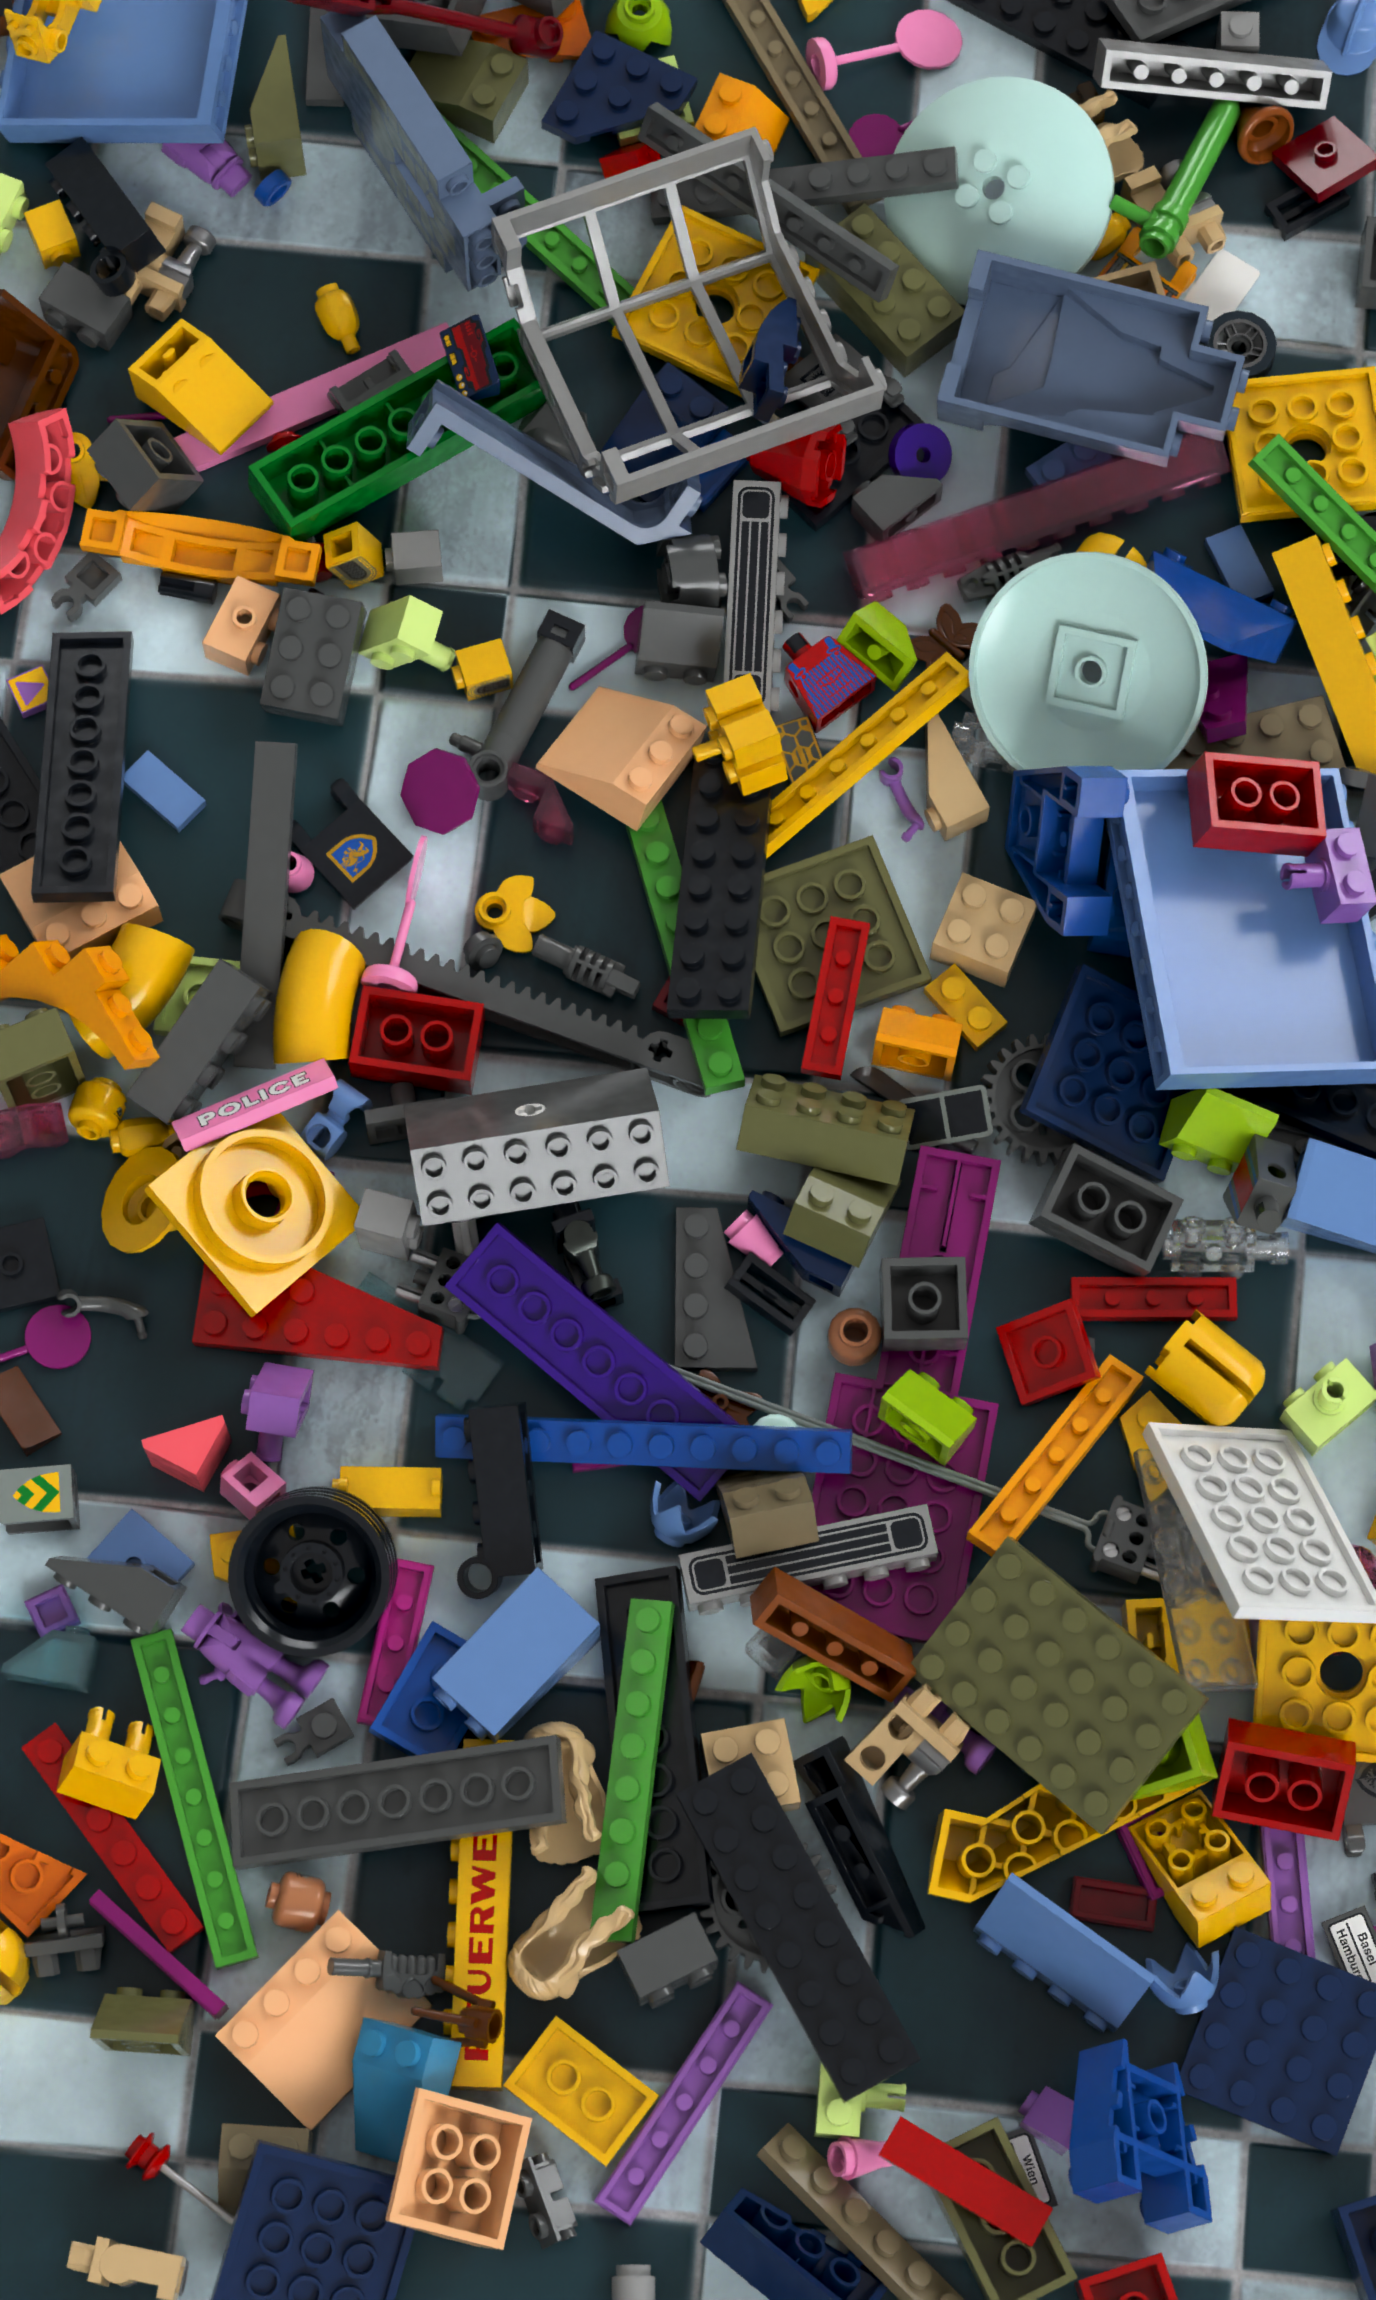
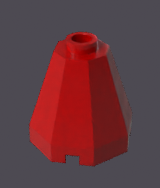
M839 423L748 456L746 460L750 462L753 473L766 481L781 482V490L808 506L823 508L834 500L837 490L830 488L833 479L841 481L844 473L847 439L845 434L838 433L842 430Z

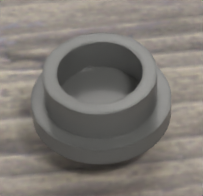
M485 931L475 933L464 945L465 961L474 970L490 968L499 960L503 944L496 935Z

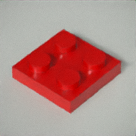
M1067 1299L996 1327L1022 1406L1035 1404L1101 1378L1074 1299Z

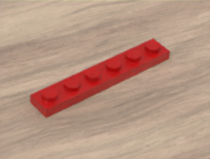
M55 1722L22 1746L21 1749L170 1954L174 1953L202 1932L205 1927L123 1815L56 1792L63 1760L72 1744Z

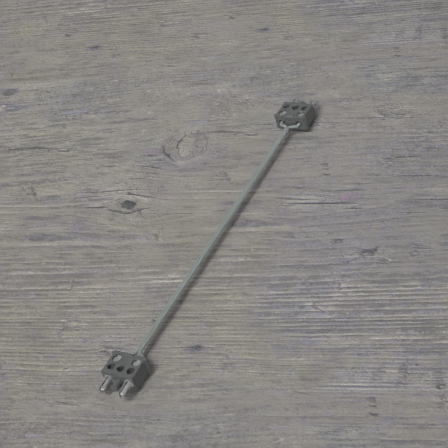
M443 1247L440 1256L420 1249L413 1250L411 1261L433 1269L432 1274L417 1269L413 1283L424 1286V1291L399 1283L395 1289V1296L418 1304V1316L455 1329L456 1334L461 1335L465 1332L470 1319L476 1320L481 1317L476 1313L473 1314L474 1311L444 1286L469 1256ZM670 1365L694 1386L714 1394H724L730 1400L762 1412L787 1416L797 1425L806 1428L841 1429ZM852 1433L853 1446L995 1498L1002 1490V1488ZM1121 1495L1114 1497L1109 1511L1100 1510L1094 1514L1091 1520L1079 1518L1047 1505L1039 1514L1085 1533V1545L1089 1551L1093 1552L1089 1564L1091 1572L1095 1573L1098 1570L1133 1584H1137L1140 1575L1163 1584H1168L1171 1578V1571L1146 1562V1557L1163 1562L1167 1548L1153 1544V1539L1180 1548L1185 1538L1184 1534L1158 1525L1161 1514L1123 1501ZM1105 1516L1107 1518L1095 1547L1091 1544L1092 1534L1088 1526H1093L1100 1517Z

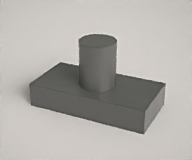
M398 1082L390 1087L392 1106L364 1110L369 1144L408 1139L403 1106L445 1100V1097L417 1102L412 1083Z

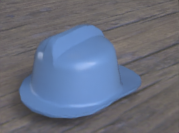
M1338 0L1329 10L1319 34L1316 49L1319 60H1323L1333 73L1343 76L1360 74L1369 68L1376 58V0Z

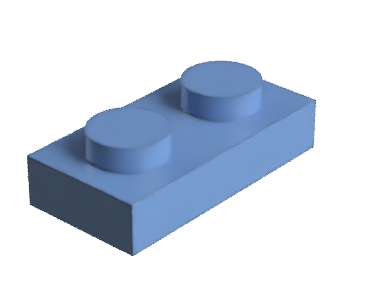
M1065 442L1025 469V475L1048 504L1110 464L1112 456L1107 452Z

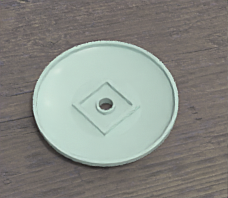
M1010 76L991 77L972 81L948 91L928 105L913 120L897 144L894 154L955 146L958 158L959 189L884 198L887 226L959 305L966 306L968 284L978 249L1079 274L1094 256L1107 231L1112 214L1109 205L1114 198L1115 183L1113 166L1106 143L1097 126L1075 101L1059 90L1035 80ZM996 179L1004 181L1005 190L999 198L989 199L986 197L985 189L989 182Z
M1073 552L1050 557L1031 565L1018 573L997 592L985 609L973 637L969 658V685L972 702L981 727L998 753L1016 770L1062 766H1112L1116 770L1164 769L1187 745L1202 716L1208 688V663L1203 638L1195 618L1179 594L1165 580L1143 565L1121 556L1102 552ZM1086 661H1095L1100 665L1102 677L1098 682L1093 683L1085 679L1082 669Z

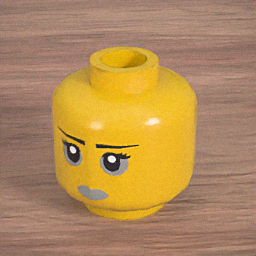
M94 1077L91 1080L82 1082L77 1087L68 1111V1118L76 1128L77 1133L85 1139L98 1140L99 1138L109 1137V1130L116 1129L122 1121L127 1107V1099L116 1082L104 1077Z

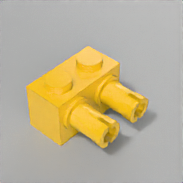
M93 1707L88 1712L85 1732L81 1731L64 1757L56 1792L136 1820L154 1795L161 1759L149 1755L154 1736L153 1726L147 1724L143 1734L142 1727L144 1722H131L128 1724L125 1746L109 1741L116 1717L115 1713L108 1709L105 1719H102L104 1708Z

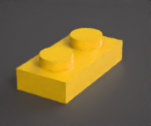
M955 963L924 987L923 993L942 1014L951 1016L956 1020L955 1022L963 1024L961 1035L976 1052L1007 1027L1008 1022Z

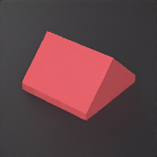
M220 1415L142 1439L141 1442L153 1467L204 1492L229 1448L232 1439L224 1417Z

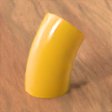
M123 923L111 947L120 957L122 967L130 979L120 988V991L130 1001L133 1013L142 1028L146 1030L176 992L187 972L195 949L182 940L161 931L138 924ZM69 1014L75 1028L94 1052L106 1059L114 1056L109 1047L89 1027Z
M308 929L301 931L295 937L284 964L276 996L273 1023L274 1064L315 1062L322 1058L325 1061L349 1058L352 1012L366 962L361 952L342 936L327 930Z

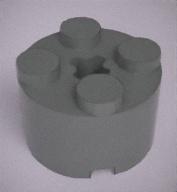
M701 534L658 541L656 557L664 556L661 568L656 569L660 601L721 608V597L727 596V578L725 573H719L717 559L721 558L719 536Z

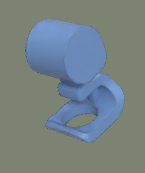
M342 1079L336 1081L338 1088L333 1090V1098L328 1106V1112L326 1114L317 1112L300 1135L311 1150L325 1161L332 1158L346 1140L347 1132L343 1126L351 1119L349 1113L357 1108L364 1112V1110H369L373 1107L371 1099Z

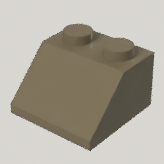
M222 2123L218 2164V2204L235 2217L257 2139L311 2153L313 2132L310 2129Z

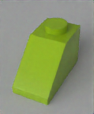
M877 601L855 611L836 640L877 675L876 677L894 692L899 690L918 661L906 625Z

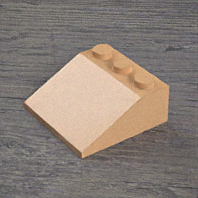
M599 686L539 760L536 769L633 830L638 831L694 758L692 748L701 744L707 726L674 705Z
M121 841L119 844L115 901L33 903L31 888L34 856L0 874L3 885L35 942L58 940L68 951L70 960L84 948L112 947L123 923L138 924L151 928L163 921L158 903Z
M415 2088L385 2221L476 2247L503 2250L532 2118L422 2088Z

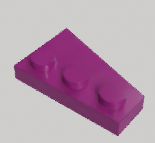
M1236 654L1207 661V696L1202 716L1197 725L1207 743L1245 735L1247 733L1248 657Z

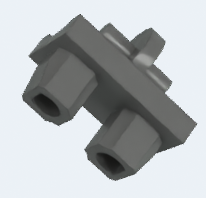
M66 1903L56 1904V1917L40 1919L42 1931L55 1929L58 1931L31 1934L27 1938V1943H24L26 1957H32L37 1977L60 1974L59 1953L75 1951L77 1971L98 1970L101 1966L102 1947H104L106 1940L105 1925L70 1929L71 1927L85 1926L84 1913L68 1915Z

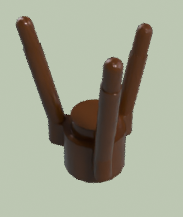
M438 1976L431 1977V1983L472 2004L470 2008L464 2007L459 2015L420 2007L411 2008V2014L414 2016L457 2024L458 2031L463 2033L465 2037L449 2039L462 2042L461 2047L486 2049L488 2043H495L501 2033L503 2017L502 2012L499 2009H495V2001L480 1998Z

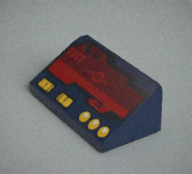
M479 314L470 316L441 331L440 338L457 391L473 401L499 395L500 378Z

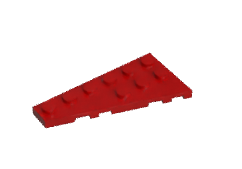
M204 1262L192 1343L194 1346L439 1371L444 1329L442 1326L313 1268L306 1271L251 1318Z

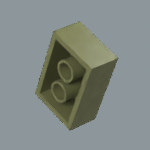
M56 1007L50 1010L47 1008L34 1010L25 1016V1020L11 1026L9 1024L0 1025V1091L13 1118L74 1094L79 1084L86 1081Z

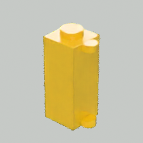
M340 1466L339 1479H332V1488H337L359 1497L370 1505L380 1517L442 1518L443 1475L441 1468Z

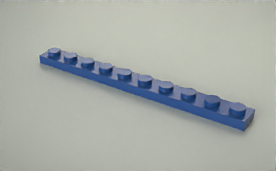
M439 1413L435 1416V1457L473 1459L472 1442L467 1443L464 1435V1418L469 1417V1415ZM527 1417L532 1461L839 1474H850L852 1471V1429Z

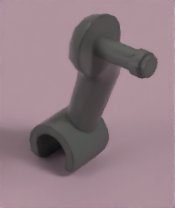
M63 1289L57 1295L58 1300L73 1298L75 1300V1304L71 1308L61 1311L64 1317H74L80 1311H98L119 1315L126 1320L135 1321L137 1337L140 1340L147 1338L148 1334L142 1317L148 1315L149 1311L143 1305L111 1296H78L72 1289Z

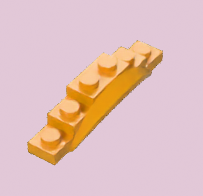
M87 508L79 544L82 551L119 556L123 563L161 568L163 572L214 580L218 583L229 585L234 583L238 575L257 584L278 587V582L315 587L322 554L321 544L296 541L291 536L231 522L156 512L128 510L109 512Z

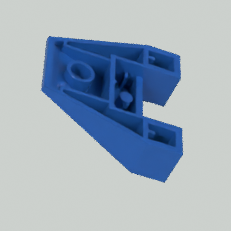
M1166 547L1164 552L1159 550L1152 552L1147 568L1165 580L1179 594L1195 618L1203 640L1227 652L1271 663L1279 662L1298 623L1297 617L1292 615L1293 607L1274 598L1270 604L1266 602L1260 603L1192 570L1193 567L1185 563L1187 556L1169 547Z
M1062 766L1016 770L1013 772L1005 850L1044 920L1062 936H1107L1109 922L1114 917L1113 896L1098 886L1096 882L1104 819L1123 818L1124 804L1128 802L1130 788L1127 781L1128 777L1112 766Z

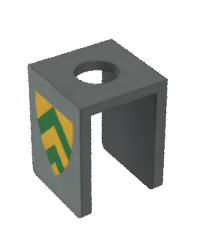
M71 1464L0 1470V1523L6 1525V1532L9 1535L80 1529L78 1479Z

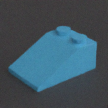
M363 2018L353 2057L355 2150L398 2163L415 2088H422L449 2096L462 2042L394 2022Z

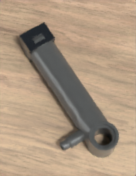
M549 609L537 631V642L484 743L466 735L462 736L452 733L449 743L457 747L458 750L473 756L469 766L480 786L478 795L480 800L495 801L503 797L508 791L509 779L569 663L575 662L585 642L584 624ZM487 770H492L499 774L492 781H485L479 778V775Z

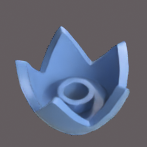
M657 1480L655 1481L650 1500L651 1522L655 1527L654 1533L661 1541L673 1547H683L684 1544H691L704 1538L716 1527L720 1508L719 1500H713L700 1507L690 1509L687 1491L676 1481L669 1485L661 1495L662 1483Z
M1187 1942L1173 1973L1163 1968L1154 1959H1145L1146 1970L1156 1976L1150 1988L1164 2005L1174 2008L1176 2013L1182 2015L1197 2013L1208 2006L1207 2001L1214 1995L1218 1984L1219 1950L1212 1952L1211 1962L1208 1967L1195 1947L1190 1942Z

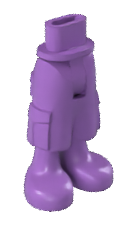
M225 139L224 143H162L161 151L173 160L175 164L182 168H187L201 180L212 185V188L215 190L222 188L230 197H234L252 178V174L242 166V158L237 155Z
M202 1604L196 1608L181 1629L184 1634L196 1641L193 1647L196 1650L199 1649L201 1654L211 1664L226 1675L225 1678L248 1697L251 1695L255 1696L256 1693L262 1696L274 1712L273 1720L275 1724L282 1729H286L303 1706L305 1699L310 1697L329 1668V1665L320 1659L313 1660L305 1666L287 1660L283 1657L285 1653L277 1651L260 1641L250 1632L245 1624L230 1616L223 1615V1612L220 1610L214 1614ZM267 1673H275L298 1694L286 1691L267 1678Z

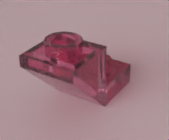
M513 762L508 773V789L513 792L515 797L529 803H534L535 800L539 801L533 816L534 832L538 833V836L548 843L559 845L562 842L571 846L574 840L573 823L553 779L540 771Z
M61 1103L23 1104L0 1110V1159L11 1158L25 1148L61 1147L69 1142Z

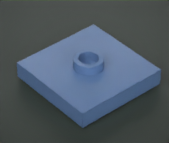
M133 1509L122 1518L87 1557L88 1559L153 1565L178 1582L195 1566V1563Z

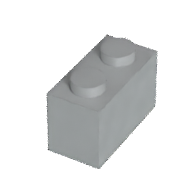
M365 1188L354 1223V1229L361 1249L408 1261L411 1250L419 1249L424 1233V1227L420 1226L421 1216L417 1215L413 1200Z

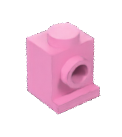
M253 1452L248 1453L240 1461L236 1459L230 1462L220 1476V1494L245 1515L249 1521L269 1502L286 1493V1482Z

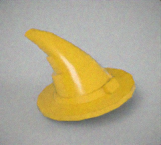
M161 1146L144 1148L129 1157L117 1170L106 1190L101 1211L102 1230L111 1246L126 1254L142 1253L158 1244L168 1232L177 1231L146 1194L144 1189L180 1160L178 1155Z

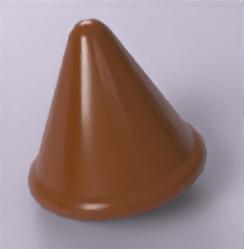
M1240 106L1241 115L1235 126L1238 138L1237 147L1241 158L1253 165H1261L1273 161L1272 152L1292 140L1294 120L1291 113L1281 106Z

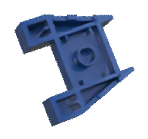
M1124 2038L1079 2051L1069 2145L1070 2168L1068 2177L1073 2188V2194L1099 2204L1141 2192L1140 2211L1145 2225L1166 2234L1213 2222L1204 2164L1196 2166L1190 2142L1197 2141L1194 2125L1186 2126L1182 2114L1181 2097L1186 2095L1176 2063L1173 2062L1148 2070L1134 2066L1129 2063L1128 2044Z

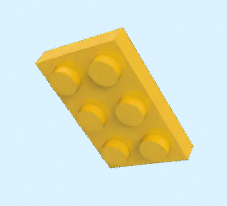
M557 2016L554 2017L503 2084L505 2089L605 2167L608 2166L659 2098L658 2094Z

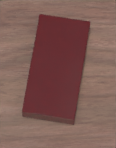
M1073 1876L1068 1913L1080 1922L1152 1933L1154 1931L1157 1899L1153 1901L1150 1898L1147 1899L1146 1896L1148 1894L1143 1886Z

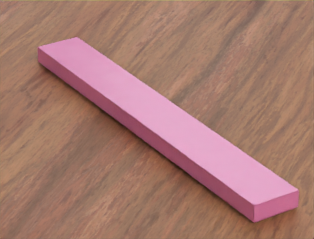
M445 322L271 396L270 398L273 400L274 405L222 455H219L188 432L176 436L174 439L198 473L269 443L272 441L273 436L280 432H295L337 414V410L327 397L329 389L335 385L339 388L385 360L389 355L388 353L394 349L400 354L413 373L441 359L446 354L440 338V332L449 328V326Z

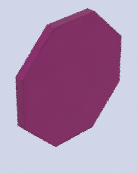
M434 748L408 764L400 796L416 826L446 835L473 818L480 786L465 757Z

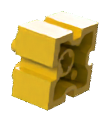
M751 673L705 690L708 707L703 708V713L711 730L708 732L710 741L692 748L695 760L700 762L722 754L725 760L722 762V766L730 785L737 782L743 797L788 780L785 761L781 754L783 750L779 731L768 709L763 704L762 696Z

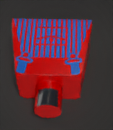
M798 632L792 635L782 646L783 650L793 660L785 667L784 681L804 716L808 715L815 733L825 728L875 690L877 675L831 636H826L814 646H811L804 636Z

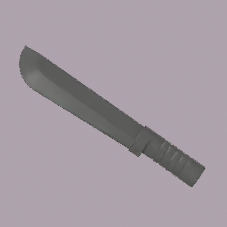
M861 1067L850 1074L857 1082L885 1100L900 1101L901 1099L916 1097L875 1067ZM975 1139L952 1143V1145L966 1154L971 1155L979 1144Z

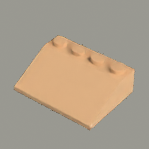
M339 1910L215 2035L311 2131L353 2089V2057L363 2018L394 2022L412 2028L422 2017L412 2015L411 2008L430 2009L433 2006L424 1996L419 1999L400 1998L396 1994L378 1990L376 1988V1977L366 1979L357 1976L328 1974L327 1964L331 1957L370 1958L371 1960H377L380 1951Z

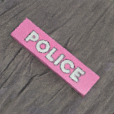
M322 1058L175 1120L171 1124L184 1151L189 1152L338 1088V1084L327 1062Z

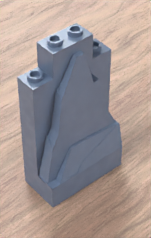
M978 249L968 284V299L952 358L946 364L937 397V419L983 431L984 426H1004L1167 468L1169 457H1178L1183 434L1176 433L1177 430L1222 442L1226 430L1234 432L1240 408L1233 407L1236 392L1244 394L1250 370L1243 369L1245 356L1200 345V343L1208 345L1214 321L1207 320L1208 306Z

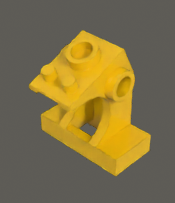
M33 0L26 16L5 8L4 15L7 29L13 42L16 56L50 64L59 53L65 50L68 35L80 8L97 12L102 0ZM48 15L55 17L50 25H44Z

